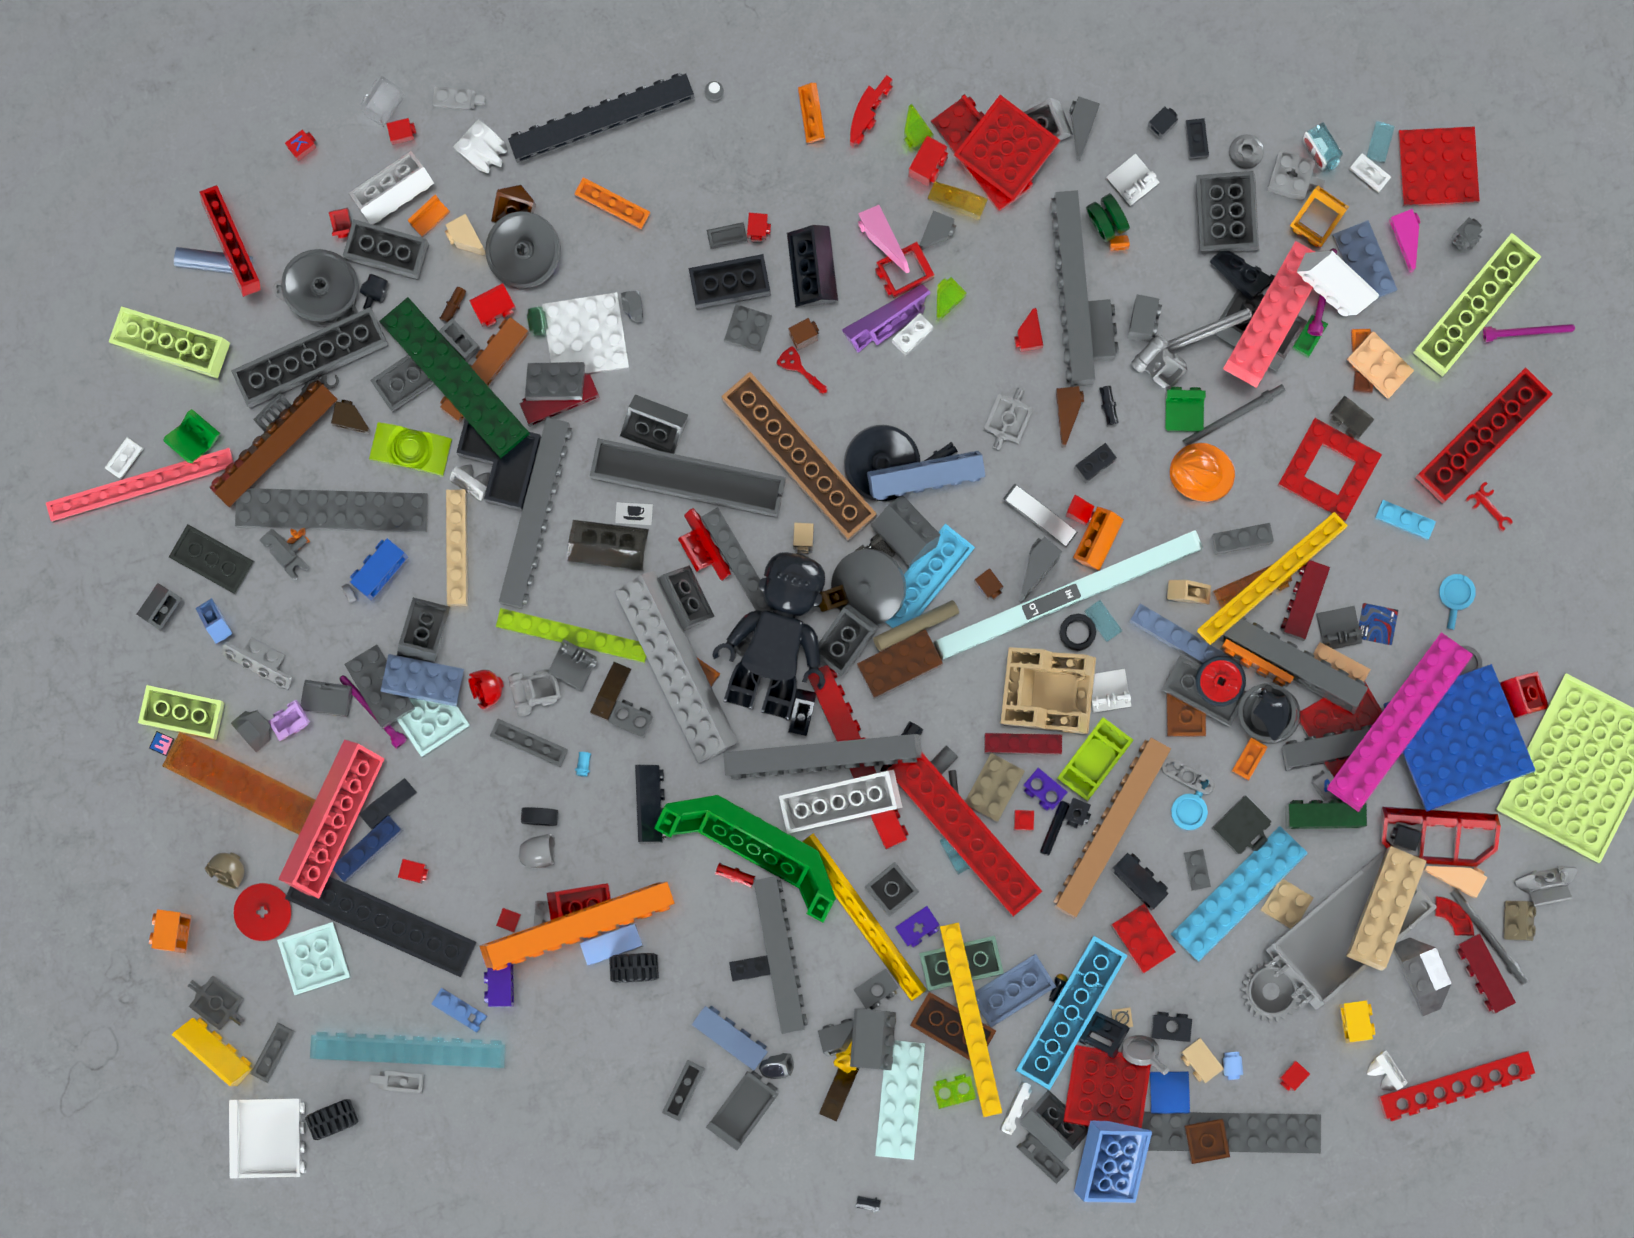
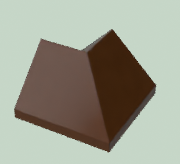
M522 185L498 189L491 221L496 223L502 217L514 212L534 213L536 203Z

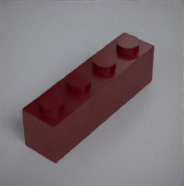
M585 373L583 400L526 401L523 398V402L519 404L529 427L545 421L546 417L552 418L599 398V394L591 375H586Z
M1309 560L1300 568L1299 574L1302 577L1300 582L1296 581L1293 592L1296 594L1294 600L1290 599L1287 610H1289L1287 618H1283L1280 627L1283 629L1282 634L1302 641L1306 639L1330 570L1329 566Z
M985 733L984 754L1062 755V735Z
M1476 934L1457 944L1459 948L1456 950L1461 960H1465L1467 964L1465 967L1470 977H1474L1476 984H1474L1479 994H1483L1486 1000L1484 1005L1488 1012L1492 1011L1495 1014L1515 1004L1516 1001L1481 935Z

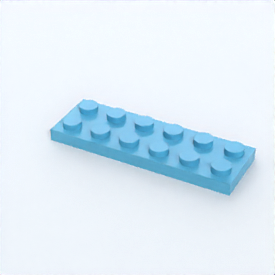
M944 524L939 531L941 535L937 547L915 561L905 572L906 596L899 612L885 622L891 628L920 616L975 549L971 543L947 524Z

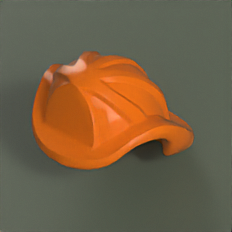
M1194 443L1183 447L1174 456L1170 466V478L1174 487L1186 497L1197 501L1209 502L1224 497L1231 490L1235 480V468L1231 459L1221 449L1207 443Z

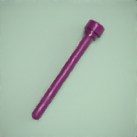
M1335 248L1330 249V251H1333L1337 255V250ZM1321 294L1319 295L1314 321L1309 324L1307 331L1313 336H1322L1324 330L1321 321L1326 299Z
M1567 324L1500 330L1489 326L1483 328V338L1485 342H1493L1497 337L1573 332L1575 326Z
M340 676V682L343 685L352 686L351 694L376 720L361 692L346 676ZM391 725L383 728L391 737V744L396 749L408 739L403 733L396 732Z

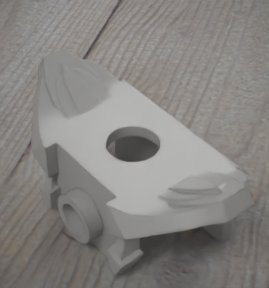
M1557 866V868L1539 872L1535 870L1516 878L1515 884L1522 891L1530 894L1534 906L1570 900L1572 895L1568 885L1576 876L1577 868Z

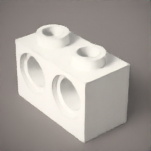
M919 313L892 339V343L906 356L933 331V326Z

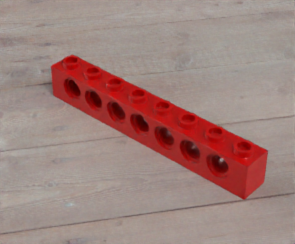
M1524 1051L1378 1096L1384 1118H1390L1391 1121L1401 1119V1115L1409 1113V1116L1418 1114L1420 1109L1424 1107L1431 1110L1439 1107L1438 1103L1444 1101L1446 1104L1457 1102V1097L1464 1096L1466 1099L1476 1096L1475 1092L1483 1090V1093L1495 1090L1494 1086L1499 1084L1502 1087L1512 1085V1080L1520 1079V1082L1529 1080L1531 1075L1535 1074L1529 1051ZM1511 1064L1517 1067L1515 1075H1510L1508 1072V1067ZM1492 1070H1496L1499 1074V1078L1496 1081L1490 1079L1489 1074ZM1475 1075L1480 1078V1084L1477 1087L1471 1084V1078ZM1456 1081L1462 1085L1460 1092H1455L1452 1088L1453 1083ZM1436 1087L1443 1089V1096L1441 1098H1437L1434 1095ZM1420 1092L1425 1096L1422 1104L1417 1103L1415 1100L1416 1094ZM1400 1098L1406 1101V1107L1402 1110L1397 1107V1101Z

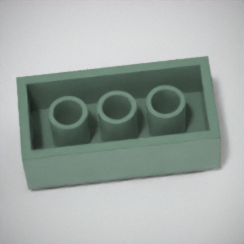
M995 936L964 943L972 981L1004 974ZM945 948L919 953L928 991L953 986Z

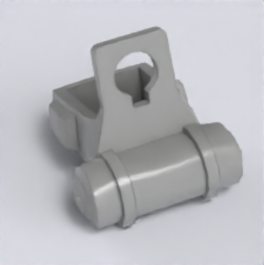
M1157 334L1135 356L1131 363L1134 369L1141 373L1144 371L1149 372L1156 383L1163 388L1167 387L1170 389L1186 373L1187 366L1181 357L1170 353L1166 349L1169 345L1167 339Z
M548 669L536 671L529 677H524L523 673H513L508 677L509 687L511 688L518 715L527 716L533 711V706L537 704L542 706L555 703L560 698L557 679L548 673Z

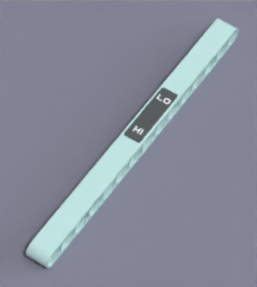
M1196 530L940 638L934 641L935 647L941 660L1193 554L1203 549L1202 543Z

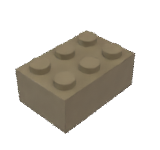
M991 753L965 802L973 811L998 823L1025 771Z

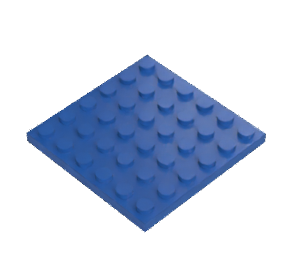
M1492 664L1458 676L1403 751L1426 812L1530 774L1536 770ZM1390 701L1383 704L1384 708L1387 707Z

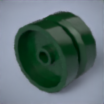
M1110 193L1101 198V205L1093 202L1086 206L1093 226L1105 242L1115 238V231L1122 234L1130 229L1124 212Z

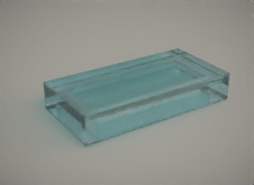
M1376 121L1366 157L1370 160L1385 163L1395 126Z
M1101 600L1084 611L1092 619L1106 642L1122 632V629Z

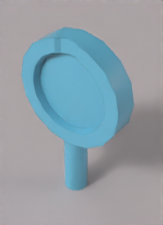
M1461 574L1448 576L1439 587V598L1442 604L1450 609L1447 625L1449 630L1455 629L1458 610L1469 607L1476 596L1473 582L1467 576Z
M1206 780V782L1201 781L1200 784L1203 786L1202 789L1205 790V788L1209 784V780ZM1196 790L1195 794H1184L1174 801L1171 808V817L1178 827L1185 830H1195L1206 821L1208 810L1207 805L1201 798L1203 793Z

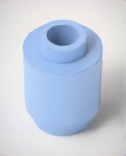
M1239 1052L1224 1053V1058H1222L1224 1076H1228V1080L1240 1079V1075H1243L1242 1056H1240Z

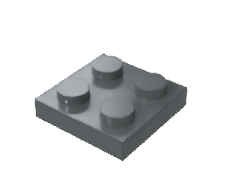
M736 304L724 341L761 352L772 315Z

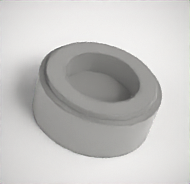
M345 584L341 586L349 603L354 602L356 596L350 585Z

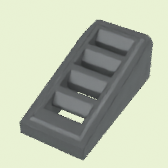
M281 393L253 419L264 432L267 426L262 422V417L269 423L275 422L279 415L272 408L275 406L281 413L283 409L278 405L279 402L286 407L285 409L291 406ZM268 412L275 418L273 421L266 415Z

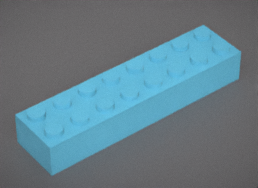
M1095 936L1091 938L1015 1071L1044 1088L1051 1089L1127 957L1125 953Z

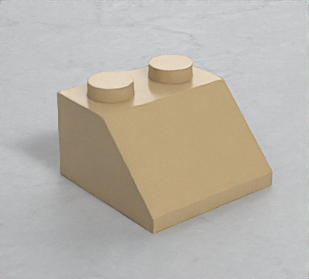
M466 214L445 224L447 227L445 233L451 245L455 243L457 248L484 256L486 254Z

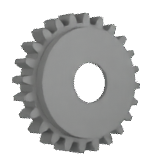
M1264 961L1263 967L1258 963L1257 970L1252 967V974L1246 973L1249 979L1248 981H1242V983L1246 984V987L1241 988L1242 991H1245V995L1241 997L1247 999L1244 1006L1250 1005L1248 1011H1255L1254 1017L1262 1015L1261 1020L1264 1021L1268 1017L1269 1022H1272L1275 1017L1278 1022L1280 1021V1016L1287 1019L1286 1013L1293 1015L1294 1013L1291 1009H1298L1299 1007L1296 1005V1002H1301L1302 1000L1298 997L1294 999L1291 997L1298 988L1284 972L1275 978L1274 974L1280 968L1279 965L1275 964L1268 969L1265 966L1268 961ZM1267 983H1275L1280 989L1279 996L1274 1000H1268L1263 995V987Z

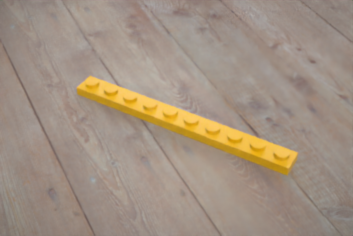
M1335 512L1332 513L1200 626L1197 632L1211 645L1343 532L1348 525Z
M813 833L802 842L819 851L836 898L909 999L913 1001L927 989Z
M959 922L940 926L983 1117L1002 1113V1108Z

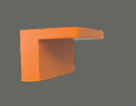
M434 195L408 219V222L423 238L450 211Z

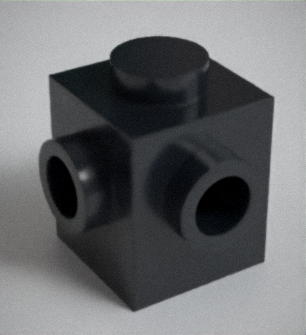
M1072 798L1064 818L1067 821L1066 825L1077 829L1078 826L1082 827L1083 824H1088L1091 816L1088 811L1091 804Z

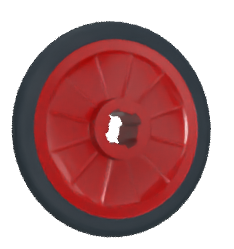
M1215 656L1206 660L1200 666L1196 675L1198 693L1206 702L1215 706H1227L1234 703L1241 697L1246 686V675L1242 666L1236 660L1227 656ZM1219 677L1225 679L1223 685L1217 683Z

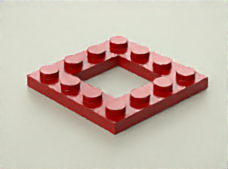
M1314 418L1278 485L1330 514L1335 512L1343 521H1346L1382 454ZM1321 445L1355 462L1338 495L1305 477Z

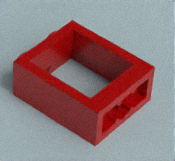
M918 242L901 250L904 256L913 253L924 276L898 290H895L884 269L885 266L894 261L887 256L876 262L877 268H875L879 279H884L886 284L883 286L888 296L892 295L893 298H896L934 278V273Z

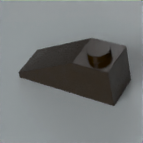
M613 662L592 706L591 715L605 721L609 720L632 670L631 668Z
M838 1068L819 1112L820 1115L837 1122L859 1068L851 1070L849 1073Z

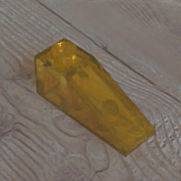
M936 181L927 198L979 221L988 201L987 198Z

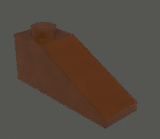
M1079 386L1056 388L1062 448L1066 447L1081 403L1084 402V393L1080 391Z

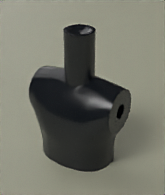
M369 274L367 281L360 288V293L367 297L363 309L371 307L374 300L383 302L386 296L388 280L374 274Z

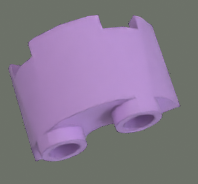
M297 700L290 702L287 705L286 711L281 709L274 713V718L268 721L279 741L286 739V737L293 733L296 734L310 723Z

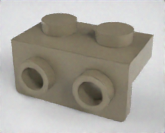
M1505 901V940L1533 941L1536 934V927L1534 925L1536 907L1533 902Z

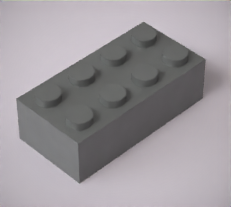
M353 219L343 257L349 261L418 279L429 243L427 239Z

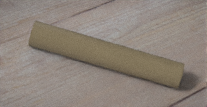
M951 600L873 638L874 644L879 651H882L959 614L958 606Z

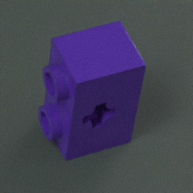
M928 906L897 925L895 929L906 946L911 945L914 948L923 942L921 940L923 936L927 934L930 937L938 932L937 927L940 924ZM915 923L918 925L923 924L922 933L913 931Z

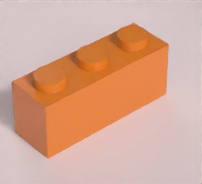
M1097 506L1073 558L1086 567L1100 571L1124 519L1111 510Z

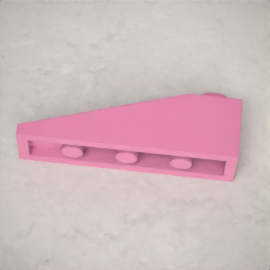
M880 205L858 213L860 218L858 225L861 232L865 231L867 237L904 272H910L907 260Z

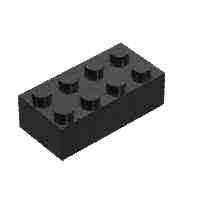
M764 254L688 268L696 309L771 295Z

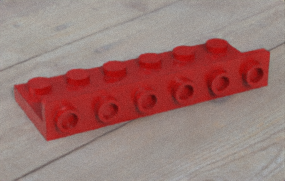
M965 94L961 96V99L931 120L932 125L954 154L984 116L982 111L978 112L975 108L976 103L970 96L967 98ZM961 162L998 211H1001L1013 202V200ZM1033 178L1030 180V182L1027 184V186L1024 188V190L1020 193L1018 197H1020L1022 194H1024L1026 191L1032 188Z

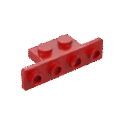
M692 508L684 514L692 531L679 537L678 540L696 572L712 565L722 581L731 574L729 566L724 562L719 548L711 539L710 532L703 525L701 516Z

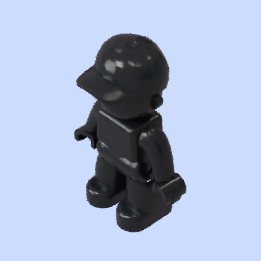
M782 552L777 553L768 561L764 572L766 578L760 579L759 582L765 602L770 608L774 609L773 612L756 610L744 615L727 637V642L719 644L713 650V659L715 660L720 657L719 652L722 648H727L731 652L729 661L734 662L736 656L734 647L738 646L747 635L754 631L744 656L732 672L723 702L733 703L753 710L761 677L769 678L770 683L761 713L775 715L789 721L797 693L798 682L795 675L797 673L800 645L804 649L807 667H809V670L803 676L802 682L807 683L809 675L816 673L820 678L817 684L819 690L825 685L824 674L819 670L821 665L818 636L810 625L805 624L802 620L795 619L796 616L807 614L814 606H818L821 603L822 596L819 592H822L825 585V572L821 564L805 555Z

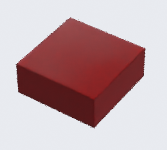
M502 908L496 926L515 933L521 914Z

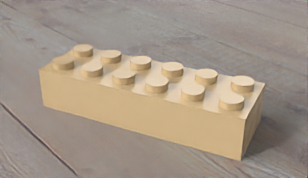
M1392 846L1386 850L1347 951V957L1381 971L1387 967L1427 862L1426 860Z

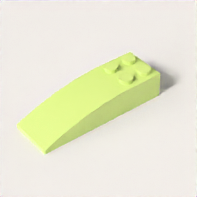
M122 306L109 339L111 344L214 378L219 376L230 342L222 337Z

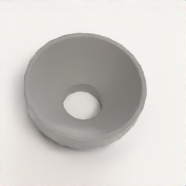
M1248 134L1235 138L1229 148L1231 161L1241 169L1254 168L1261 162L1264 154L1260 140ZM1245 144H1249L1253 148V152L1249 155L1242 152V146Z

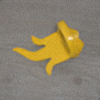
M852 1041L846 1051L836 1054L837 1058L833 1061L834 1066L839 1067L846 1073L856 1070V1067H850Z

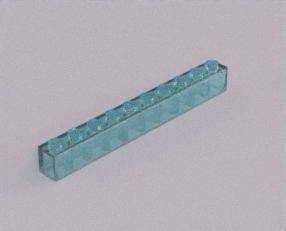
M316 1032V1035H311L310 1059L505 1068L506 1045H502V1041L490 1040V1044H482L483 1040L471 1039V1043H463V1039L452 1038L451 1042H444V1038L432 1037V1041H424L425 1037L413 1036V1040H405V1036L394 1035V1039H386V1035L374 1034V1038H367V1034H355V1037H347V1033H336V1036H328V1032Z

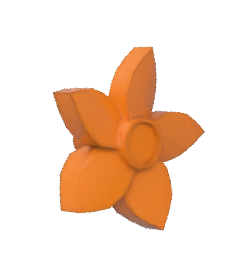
M302 528L298 532L291 529L290 532L293 537L289 538L287 543L293 544L301 536H305L306 529Z

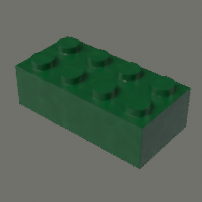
M1340 799L1330 800L1328 803H1323V800H1311L1303 804V800H1292L1290 804L1285 806L1286 829L1364 828L1367 826V803L1358 812L1347 803H1342Z

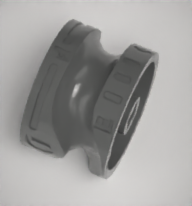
M1263 683L1252 687L1244 694L1240 701L1238 715L1242 727L1250 736L1265 743H1278L1288 739L1299 726L1301 711L1297 699L1288 690L1276 684ZM1262 688H1266L1267 691H1271L1276 696L1286 695L1289 700V719L1283 733L1277 740L1271 739L1264 722L1253 713L1262 699L1258 696Z

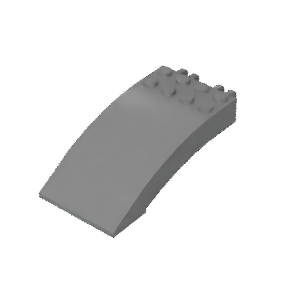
M1387 848L1266 949L1273 959L1265 966L1269 969L1277 963L1280 968L1275 972V978L1284 972L1298 988L1291 997L1293 999L1297 998L1301 993L1305 996L1306 999H1303L1299 1004L1301 1008L1310 1002L1315 1010H1317L1368 967L1364 963L1347 957L1346 954ZM1417 885L1397 941L1437 908L1419 885Z

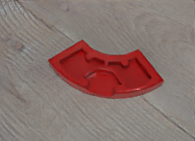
M1435 896V905L1437 906L1435 916L1442 917L1450 923L1454 936H1474L1472 921L1462 907L1448 898Z

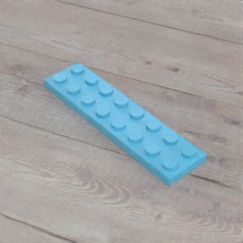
M1281 826L1267 838L1268 841L1258 851H1254L1171 933V936L1198 962L1308 854Z

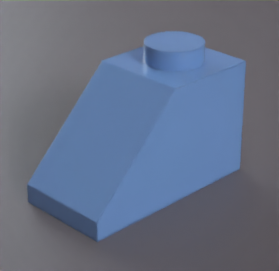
M212 598L195 608L205 629L216 644L232 634Z

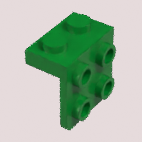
M1171 387V390H1167L1165 429L1167 431H1202L1204 429V400L1206 398V391L1201 390L1200 387H1190V390H1182V387Z
M191 409L185 415L182 423L168 433L163 441L188 463H193L214 446L220 432Z

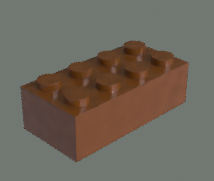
M926 629L857 663V667L874 700L943 666V662Z
M929 992L910 1026L970 1061L959 1009ZM982 1023L988 1047L996 1030Z

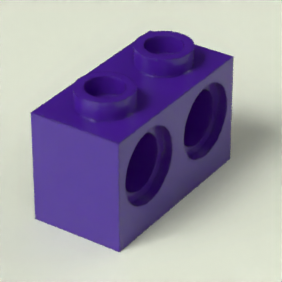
M1039 767L1023 785L1025 788L1024 792L1029 797L1033 798L1035 796L1040 800L1038 804L1046 811L1048 809L1053 810L1068 793ZM1034 779H1038L1042 783V787L1038 790L1033 789L1031 786V782ZM1054 792L1057 796L1056 801L1049 802L1046 799V794Z

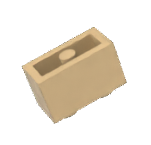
M794 523L793 549L797 550L799 554H809V551H813V523Z
M1198 1038L1181 1051L1183 1056L1180 1058L1187 1067L1191 1065L1194 1069L1192 1074L1198 1082L1203 1081L1206 1083L1224 1069L1201 1038Z

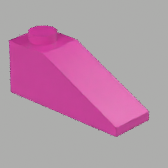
M1413 209L1392 216L1389 222L1411 273L1416 269L1420 218L1417 213L1413 212Z

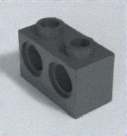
M453 318L439 330L466 362L480 350L479 345Z
M624 699L622 702L617 700L608 722L644 738L653 720V716L650 715L651 711L642 707L639 710L633 708V703ZM620 709L628 711V716L625 719L618 718L617 713ZM637 717L645 718L644 726L638 727L635 725Z

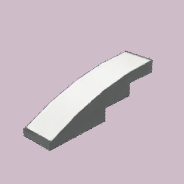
M1016 484L1012 486L1003 498L1030 522H1033L1045 533L1051 535L1064 547H1067L1078 533L1059 516Z

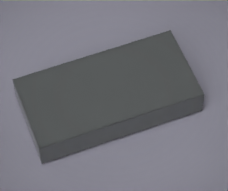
M744 222L706 230L710 249L748 242Z

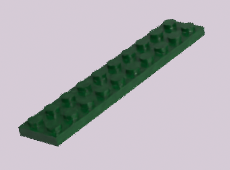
M409 297L379 321L500 458L530 434Z

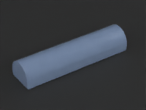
M176 247L174 255V265L176 267L233 274L222 252ZM249 256L250 261H251V263H252V262H253V256Z

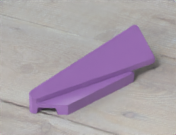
M922 284L843 328L842 331L858 353L872 340L878 345L910 323L919 313H924V302L926 296L930 295V291Z

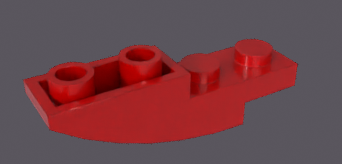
M886 75L876 89L868 86L863 93L852 120L850 146L854 147L856 143L859 145L865 138V131L867 129L871 130L877 122L875 120L876 113L872 110L876 111L882 103L880 99L883 95L887 96L892 90L893 79Z

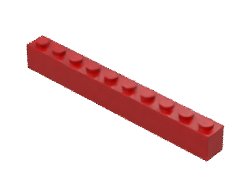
M828 665L819 668L825 677V685L821 690L817 686L820 681L819 676L816 673L810 674L808 679L814 692H816V697L836 741L865 739V737H860L858 731L861 728L857 719L853 721L851 717L853 710L850 703H845L842 697L845 695L841 684L837 686L835 678H837L836 672L829 668ZM861 763L859 768H849L853 779L877 773L874 766L867 767L864 766V763ZM897 809L870 815L885 850L907 841L906 836L909 834L905 825L901 826L898 818H901Z

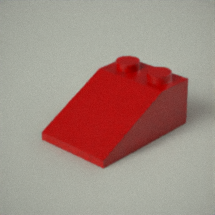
M608 883L547 893L550 919L553 920L611 899Z

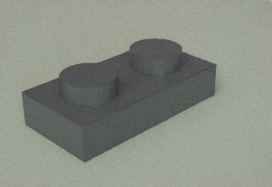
M1204 850L1185 852L1184 857L1191 891L1211 887Z

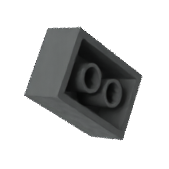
M851 605L845 606L819 641L820 660L843 676L852 667L879 629V626Z

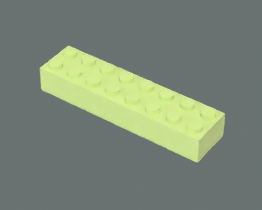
M1511 233L1413 353L1443 377L1541 256Z

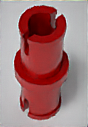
M721 863L718 864L717 871L715 872L716 875L728 878L733 883L738 882L750 888L753 886V880L756 877L740 871V868L736 867L734 869Z

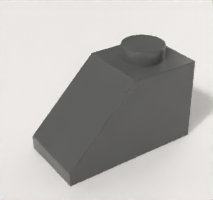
M933 210L919 244L921 250L947 240L949 235L953 236L957 226L954 225L955 219Z

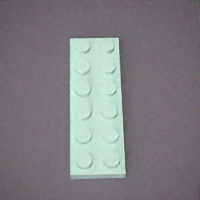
M896 1040L894 1042L892 1070L883 1071L875 1156L914 1160L925 1043Z

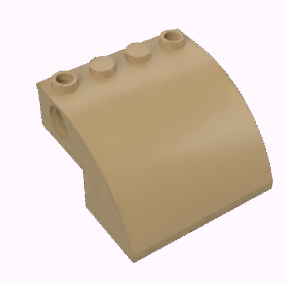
M1009 647L1001 724L1037 730L1088 734L1096 657L1085 654L1053 653L1044 649Z

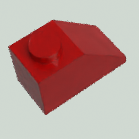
M1037 308L1031 310L1018 329L1017 336L1014 337L1016 348L1019 347L1020 352L1043 348Z
M1074 495L1065 517L1086 526L1095 513L1093 511L1095 506Z

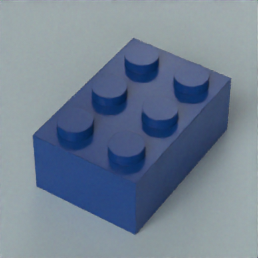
M388 538L385 541L381 540L375 547L376 552L373 555L369 554L363 561L364 566L360 570H355L350 577L352 579L350 583L371 601L408 558Z

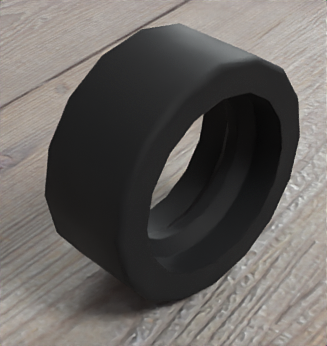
M1077 613L1068 616L1063 621L1059 633L1061 641L1066 647L1071 650L1080 651L1091 646L1097 631L1091 618ZM1074 621H1081L1089 628V637L1083 643H1073L1067 637V627Z
M523 807L521 810L522 824L557 825L558 810Z

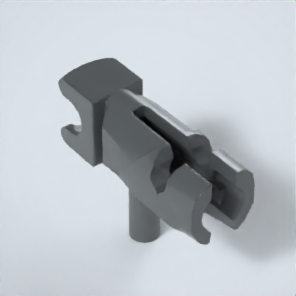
M271 529L260 539V542L265 547L273 546L270 549V553L293 580L298 579V575L295 572L297 566L305 570L309 569V566L295 553L308 541L305 536H301L293 545H288L284 537Z

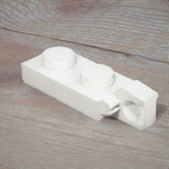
M1024 1081L1020 1083L1000 1130L1010 1135L1016 1129V1117L1019 1118L1023 1112L1024 1107H1022L1024 1099L1028 1100L1032 1092L1030 1089L1031 1085Z

